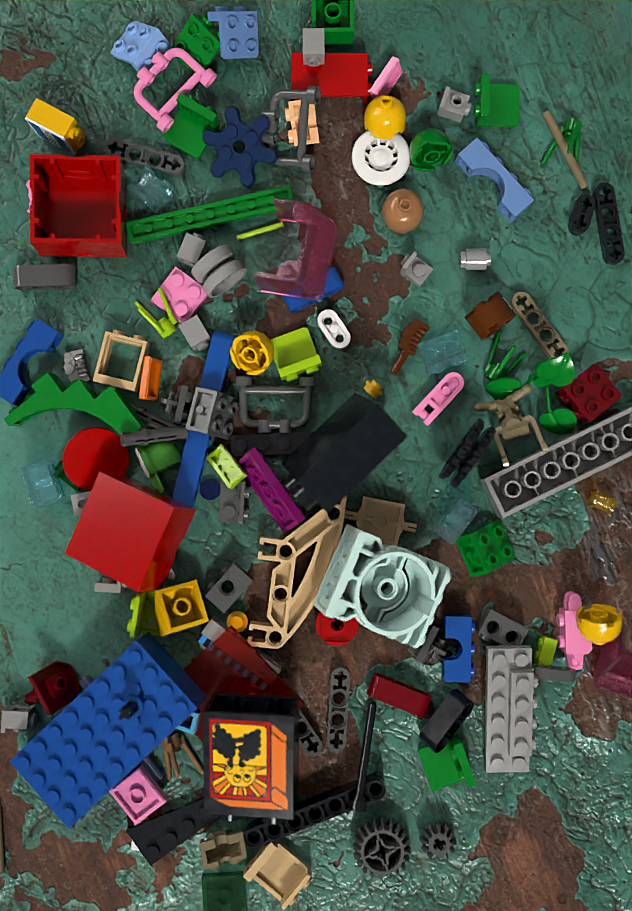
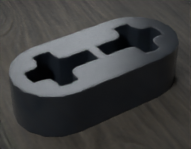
M584 194L575 201L568 223V229L571 234L579 236L588 230L596 205L593 196ZM586 201V205L589 207L582 212L583 205L581 203ZM582 218L580 225L583 227L577 229V225L574 223Z

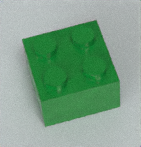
M311 0L312 28H324V45H353L354 0Z

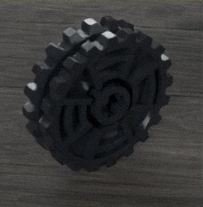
M480 418L462 438L439 473L438 477L441 479H446L453 473L450 485L454 488L466 478L496 433V429L491 426L481 434L485 421Z

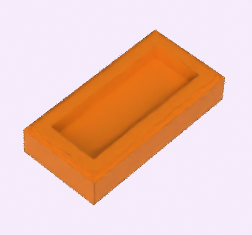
M144 356L139 399L157 402L162 360Z

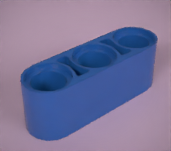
M331 267L285 289L281 295L290 313H294L338 292L345 285L337 268Z

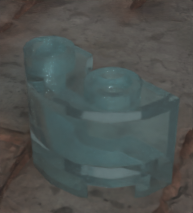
M145 166L126 187V190L160 215L174 197L170 191L172 186L163 178L160 181L155 177L156 173L150 167Z

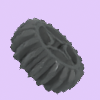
M383 816L380 818V822H377L373 817V824L370 825L369 822L365 821V829L359 827L358 833L360 835H354L355 843L352 844V848L355 852L353 856L354 859H357V866L363 867L364 874L370 871L372 879L376 874H379L380 880L383 879L385 874L391 879V873L394 872L396 875H399L398 868L405 869L406 865L404 862H409L410 860L408 853H411L410 839L406 837L407 832L405 829H401L400 823L393 825V819L391 818L386 823ZM382 834H388L392 837L386 838ZM375 835V840L365 847L367 841ZM379 841H381V845L384 846L385 855H383L382 850L379 849ZM398 849L396 855L388 860L389 856ZM377 858V859H379L381 862H377V861H374V860H372V859Z

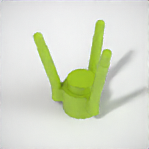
M158 288L169 316L168 320L166 317H163L157 322L138 301H135L134 304L138 307V311L165 339L177 330L175 324L178 321L172 314L162 288Z

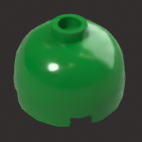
M436 128L425 129L416 134L409 147V155L414 168L422 172L435 170L433 166H438L439 164L444 166L453 154L448 136Z

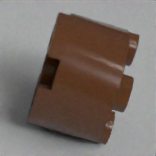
M499 291L491 295L488 301H482L477 304L473 311L464 317L481 341L496 333L498 329L508 324L517 316Z

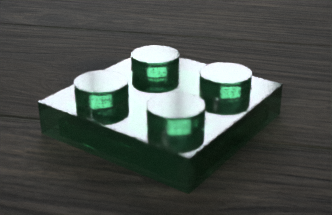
M244 871L203 873L201 877L203 911H248L246 879L243 877Z

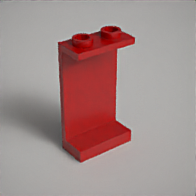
M292 53L291 90H307L308 86H319L321 97H362V104H367V97L371 96L369 90L372 87V83H368V76L372 75V62H368V53H325L324 64L315 67L303 65V53Z

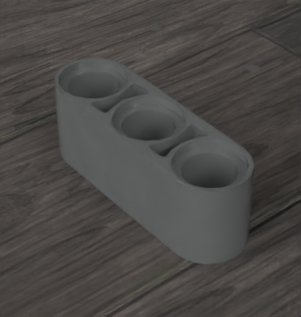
M71 264L14 266V288L17 290L75 289L76 266Z

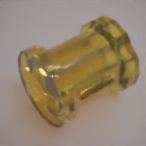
M595 489L591 493L587 505L591 508L596 507L603 510L605 514L610 515L616 506L617 498L603 495L599 490Z

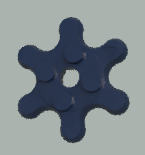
M229 106L224 112L226 119L225 129L220 132L208 129L202 135L203 142L208 146L215 147L218 151V159L211 165L210 172L212 176L221 178L228 170H235L239 173L241 184L245 187H251L256 181L253 171L255 165L259 162L272 165L278 159L276 150L266 147L262 142V136L270 128L271 123L268 117L261 115L253 123L246 124L241 120L239 109L235 106ZM239 140L245 143V149L241 153H237L234 149V144Z

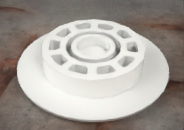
M368 130L354 144L352 150L354 169L363 180L370 184L381 186L392 184L398 181L409 167V146L399 133L395 134V138L379 139L373 137L371 131Z

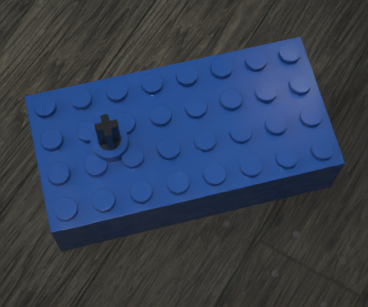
M148 632L135 641L9 762L69 829L201 705L207 695L153 635Z

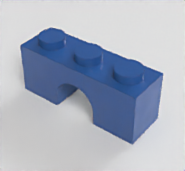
M443 613L442 635L445 638H453L459 642V649L454 655L442 656L441 677L444 682L471 683V676H474V663H471V654L475 653L474 641H471V634L475 632V621L472 620L469 614Z

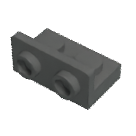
M221 480L218 522L244 524L245 519H249V507H246V498H250V485H247V481H241L233 489H229L224 481Z

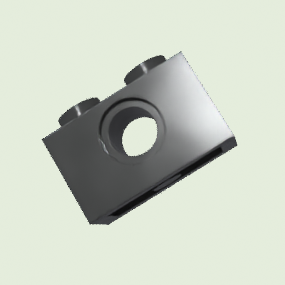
M237 562L233 565L228 563L220 572L223 576L217 582L214 579L206 588L209 592L205 597L223 613L228 610L254 580ZM224 581H231L234 584V589L226 591L223 588Z

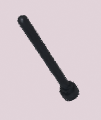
M375 702L368 704L355 795L350 799L348 809L366 812L367 807L364 790L377 708Z

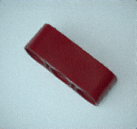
M379 673L373 674L366 692L368 696L419 717H424L432 697L424 691Z

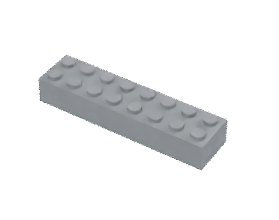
M632 405L548 445L549 452L543 454L542 449L509 464V467H503L479 479L497 517L505 518L632 456Z

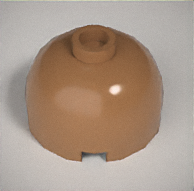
M402 188L389 194L382 205L381 211L382 218L388 229L396 233H407L415 229L423 218L424 206L422 199L410 189Z

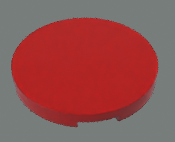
M89 427L78 431L68 441L62 454V464L67 477L76 486L89 491L92 490L99 472L124 475L129 463L127 447H122L120 437L103 427Z

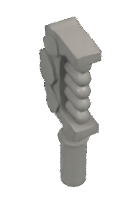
M83 349L64 354L65 374L68 375V379L71 382L76 379L92 381L87 374L86 364H84L83 354L85 352Z

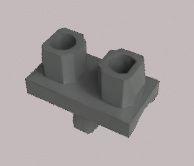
M178 386L175 401L174 392H169L167 399L161 398L160 403L166 404L165 413L171 414L172 406H174L171 423H187L190 411L183 410L185 402L192 403L195 391L188 389V386Z
M429 625L424 644L418 648L409 647L408 651L416 657L415 660L417 662L425 663L431 650L433 652L430 658L436 660L438 654L446 655L447 651L442 649L445 643L443 639L439 638L435 645L442 628Z

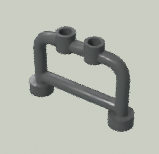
M308 86L307 90H279L272 96L269 109H265L263 115L268 117L271 123L268 132H265L262 136L263 145L275 149L278 143L276 130L280 119L278 111L279 101L281 99H301L297 158L278 156L277 162L274 164L302 167L303 172H314L316 159L314 155L306 154L309 104L318 105L320 103V87Z
M235 377V386H239V415L241 421L247 427L258 428L260 433H271V428H279V433H292V429L302 428L309 422L311 417V387H316V378L299 377V386H252V377ZM248 394L303 395L302 417L299 420L250 419L248 416Z

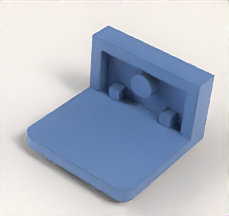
M246 6L234 7V11H228V7H215L216 12H207L208 21H219L220 52L223 59L258 57L257 11H247Z

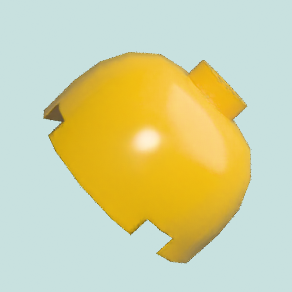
M388 95L374 98L365 110L364 127L366 131L368 129L373 137L379 139L395 138V134L399 132L401 134L406 127V111L401 101Z
M247 331L234 339L233 345L230 348V355L233 363L239 370L242 368L247 371L246 374L258 375L264 372L273 361L274 348L271 340L264 333Z
M591 604V608L585 609V606H581L576 611L577 629L585 639L596 645H603L614 640L620 634L622 613L618 614L616 613V608L604 604Z

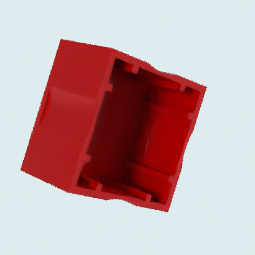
M29 154L30 188L32 193L30 243L43 257H127V227L125 223L127 222L126 173L121 157L96 155L68 157L64 155Z
M99 472L65 554L137 592L160 590L165 584L174 563L177 548L186 535L196 509L171 497L162 496L150 487L127 476Z

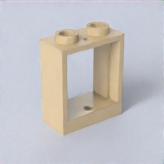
M113 330L112 333L105 331L93 381L98 384L113 386L139 394L144 356L149 355L151 344L146 341L145 337L133 335V338L125 336L126 333L119 330ZM114 341L142 348L133 382L106 376Z

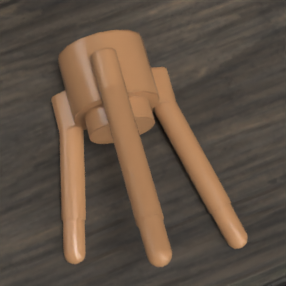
M174 732L163 740L161 744L164 750L168 780L172 779L169 755L171 756L176 777L180 776L175 753L181 750V745L200 773L204 774V769L186 743L184 735L179 736L178 732Z

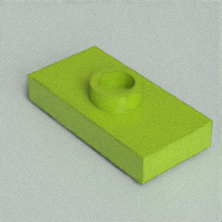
M222 443L206 457L229 489H233L247 476L227 447Z

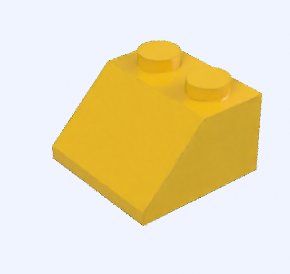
M197 579L155 591V619L161 637L209 622Z

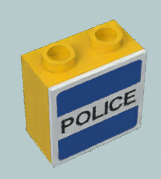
M38 98L35 99L25 120L39 137L76 155L78 149L83 147L86 135L75 118Z

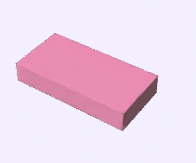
M392 56L369 90L372 100L379 96L388 95L402 75L403 71L398 58Z

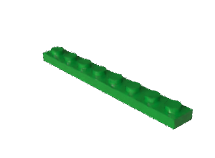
M287 185L125 223L131 245L293 209L295 208L291 186Z

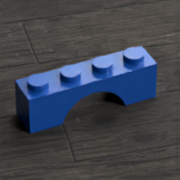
M38 318L35 322L30 323L27 328L28 333L24 339L17 343L15 353L6 360L4 370L0 374V397L13 405L20 406L31 389L25 379L27 362L38 353H54L65 336Z

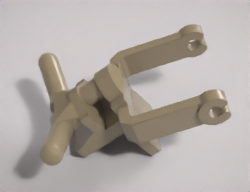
M526 384L512 395L507 396L506 399L474 405V410L477 412L496 410L502 426L495 428L494 438L505 468L510 465L499 439V434L502 433L505 442L530 434L528 423H531L543 454L549 452L535 418L531 415L522 418L518 405L515 403L532 391V386Z

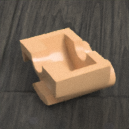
M301 100L288 101V108H284L286 122L290 121L291 130H288L289 144L294 143V146H298ZM309 104L306 145L319 143L314 104Z

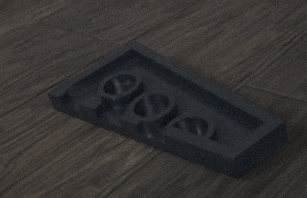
M203 796L175 810L171 809L160 816L149 818L143 823L127 827L126 832L149 865L152 866L216 819L218 814L204 813Z

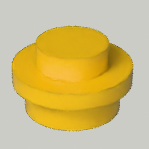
M367 380L365 382L366 385L363 388L376 399L379 395H383L381 391L383 387L376 380Z
M234 611L227 618V627L232 632H242L248 625V618L241 611Z

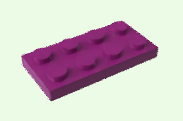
M255 447L248 451L238 461L247 474L245 479L283 533L305 520L303 512L292 501L289 491L282 487L276 473L268 467L264 456Z

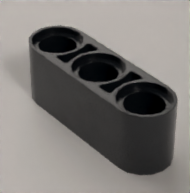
M458 689L452 690L421 730L419 738L434 753H439L471 713L474 703Z

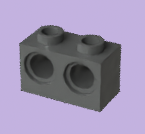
M487 606L475 628L480 633V638L490 643L494 640L499 643L498 646L522 645L529 631L524 625ZM495 621V629L487 631V624ZM510 631H514V639L511 641H507V633Z

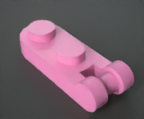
M455 372L448 373L412 413L416 416L419 415L424 420L423 423L428 426L462 390L464 386L462 376ZM427 405L434 409L430 414L424 409Z

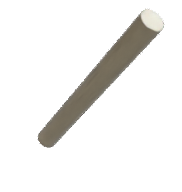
M551 111L544 112L542 116L580 189L587 187L589 184L572 152L570 154L567 153L568 144Z

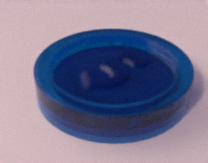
M207 479L200 485V494L204 499L214 500L220 495L221 486L216 480Z

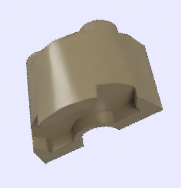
M230 828L210 833L209 839L200 840L199 844L204 870L218 869L221 867V863L229 861L230 864H237L242 859L247 858L243 832L240 829L234 833H230Z

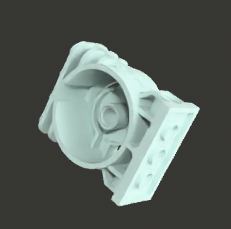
M346 524L313 605L327 617H334L342 621L355 618L365 628L385 635L389 639H395L400 643L408 644L410 647L418 648L425 642L427 629L434 620L437 605L441 603L442 593L446 584L451 579L450 568L400 546L382 544L380 538ZM387 582L386 589L381 591V586ZM359 592L364 601L362 607H360Z

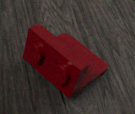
M597 364L591 365L570 384L559 388L555 392L559 403L573 411L577 417V423L581 425L590 423L621 397V393Z

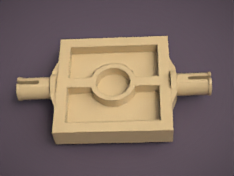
M363 496L358 512L345 510V514L353 516L344 515V519L356 521L358 529L380 538L382 544L397 546L399 536L403 530L415 533L416 529L408 528V526L417 527V524L404 522L405 504Z

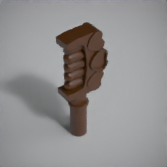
M416 318L403 329L400 335L398 348L402 351L398 354L396 361L389 371L397 376L405 360H407L408 355H415L416 347L419 346L418 343L424 337L423 334L430 330L429 326Z

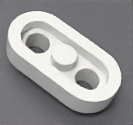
M328 309L322 311L318 316L319 328L333 348H346L350 343L349 331L336 312ZM329 318L332 320V323L326 325L324 320ZM342 336L344 338L343 342H337L336 337Z

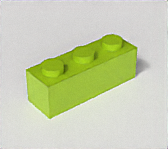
M541 635V638L538 639V649L534 653L535 660L534 664L532 663V671H534V665L551 666L558 640Z

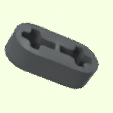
M534 665L533 672L537 675L538 679L574 682L576 670L561 666Z

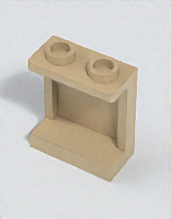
M279 839L261 846L245 866L243 877L248 882L254 879L281 902L280 907L283 910L288 905H293L298 897L297 893L302 887L305 889L312 880L311 866Z

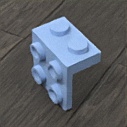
M133 21L126 27V31L121 38L115 42L111 54L115 58L130 63L139 72L144 66L149 70L154 65L151 60L158 51L164 55L172 46L158 28Z

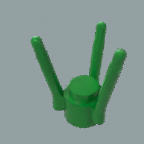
M570 118L559 129L565 140L569 141L568 154L572 152L575 141L574 157L578 163L582 122L578 119ZM555 139L541 162L542 166L545 165L557 145Z
M501 331L496 333L487 365L484 368V371H486L484 376L490 381L507 377L527 354L523 352L506 369L504 366L516 349L515 346H512L501 364L495 362L492 365Z

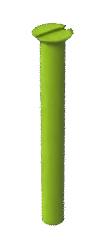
M281 220L279 223L246 232L236 237L239 241L277 228H284Z

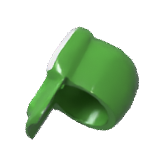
M172 440L152 442L145 446L139 445L136 447L135 453L145 475L150 478L155 490H158L161 495L165 494L158 474L181 463V454L177 445Z

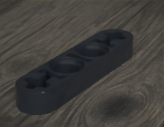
M601 183L592 193L596 202L594 210L603 260L606 264L614 266L624 259L625 250L614 188L609 183ZM602 189H603V192H605V193L607 192V195L605 196V198H604L603 195H599V192H600ZM603 209L611 211V219H605L602 216ZM607 229L615 232L613 240L607 239L605 236ZM612 251L614 254H618L615 260L613 256L609 255Z

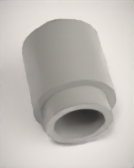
M486 248L460 251V268H465V270H486V267L491 264V253H487Z

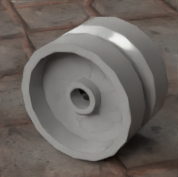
M224 244L211 250L191 270L197 282L204 283L202 288L209 298H215L228 291L247 272L240 260H234L235 253L229 245Z

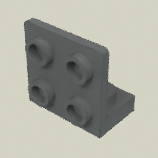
M196 387L185 429L229 440L233 432L235 415L239 408V399L218 391Z

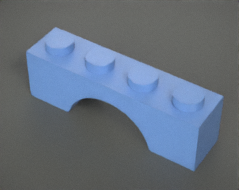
M476 138L458 154L455 163L468 177L484 175L496 182L500 190V202L497 209L510 223L520 216L534 201L531 192L518 183V179L513 173H509L506 170L502 160L490 152L485 142Z

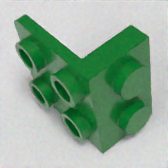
M192 14L173 43L172 48L185 50L207 70L220 51L219 30L214 26V21H208L207 15ZM177 57L193 74L195 73L185 61Z
M481 74L479 81L475 82L474 96H477V103L474 105L476 126L516 127L519 123V86L516 84H490V74Z
M180 93L176 99L179 111L174 117L173 125L164 133V139L193 158L199 159L207 147L202 140L203 132L208 129L217 131L220 126L217 112L209 106L204 107L200 105L193 96H185Z

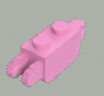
M567 591L563 597L564 608H559V614L556 615L557 626L560 627L557 645L565 655L566 666L580 670L583 666L584 654H589L592 650V642L580 634L576 625V611L582 606V599L578 593Z

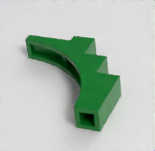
M49 372L39 375L36 378V382L31 385L36 393L28 395L24 403L12 408L9 411V415L4 418L8 426L19 427L31 418L45 412L60 409H76L102 419L113 427L119 435L122 432L139 431L141 428L148 429L119 388L107 386L98 393V396L88 381L76 379L70 382L66 388L56 374Z

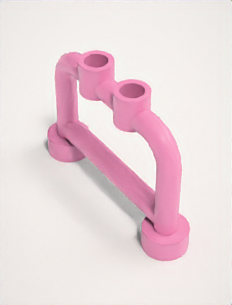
M171 48L164 55L158 51L151 60L154 65L149 70L145 66L140 69L137 74L140 80L134 87L135 100L158 122L157 127L163 133L168 131L174 123V119L169 113L177 105L176 99L179 94L182 93L186 96L198 82L207 88L217 77V74L211 68L205 70L188 52L181 48ZM174 57H180L195 73L158 111L143 97L142 91L154 81L155 76L160 71H163Z

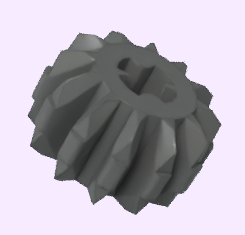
M436 820L434 826L428 822L429 829L422 828L423 836L419 837L422 851L427 852L430 859L435 856L436 860L440 861L442 855L448 859L447 852L454 853L453 845L457 844L456 838L453 837L455 835L452 828L449 829L446 822L440 825V821Z

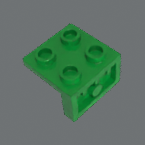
M500 519L494 520L473 532L454 538L471 577L489 574L516 558Z
M458 735L452 737L439 753H434L428 746L418 749L432 791L461 781H465L468 788L476 785L463 744Z

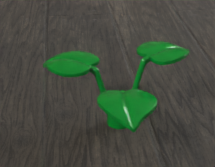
M569 352L536 363L533 374H529L528 380L523 385L525 386L533 381L536 386L545 387L548 412L540 415V424L544 429L552 433L563 434L571 432L577 424V417L573 411L567 408L552 410L550 401V383L563 387L570 384L574 379L575 367ZM503 377L488 382L484 388L495 400H503L523 386H521L519 379Z

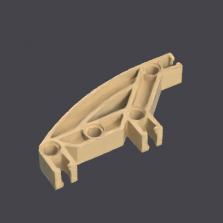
M347 496L341 500L339 505L335 506L340 511L339 517L336 519H330L327 512L322 508L284 539L260 537V545H264V542L277 545L276 554H263L262 551H258V559L281 563L272 570L267 617L271 623L251 621L249 625V630L259 629L266 631V639L249 636L247 646L278 649L288 641L313 607V602L340 541ZM317 542L306 573L297 590L292 594L296 557L313 543ZM283 545H289L292 549V554L283 556L280 548ZM283 588L286 590L287 596L280 599L275 595V590ZM277 631L281 634L282 638L279 641H274L270 638V633Z

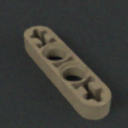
M526 292L516 293L510 300V306L548 359L555 357V349L562 350L560 355L569 352L566 344L532 298ZM523 298L525 300L523 306H517L516 302L518 299ZM530 306L531 309L523 315L522 312L525 308L527 309ZM531 313L536 314L538 317V323L535 325L530 324L527 320L528 315ZM546 330L550 333L551 338L548 342L540 338L541 331ZM555 340L556 344H554L548 349L547 345L553 343Z

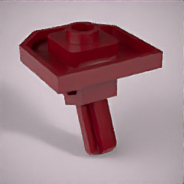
M57 660L30 675L28 679L34 690L25 694L24 702L32 706L40 701L48 716L71 703L78 697L80 689L79 680L72 666Z

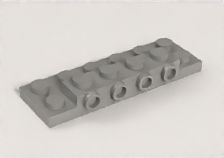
M530 645L486 646L484 769L486 773L529 772V756H532V750L536 749L535 736H532V729L537 728L536 716L533 715V708H537V697L533 695V687L538 686L537 675L532 671V647Z

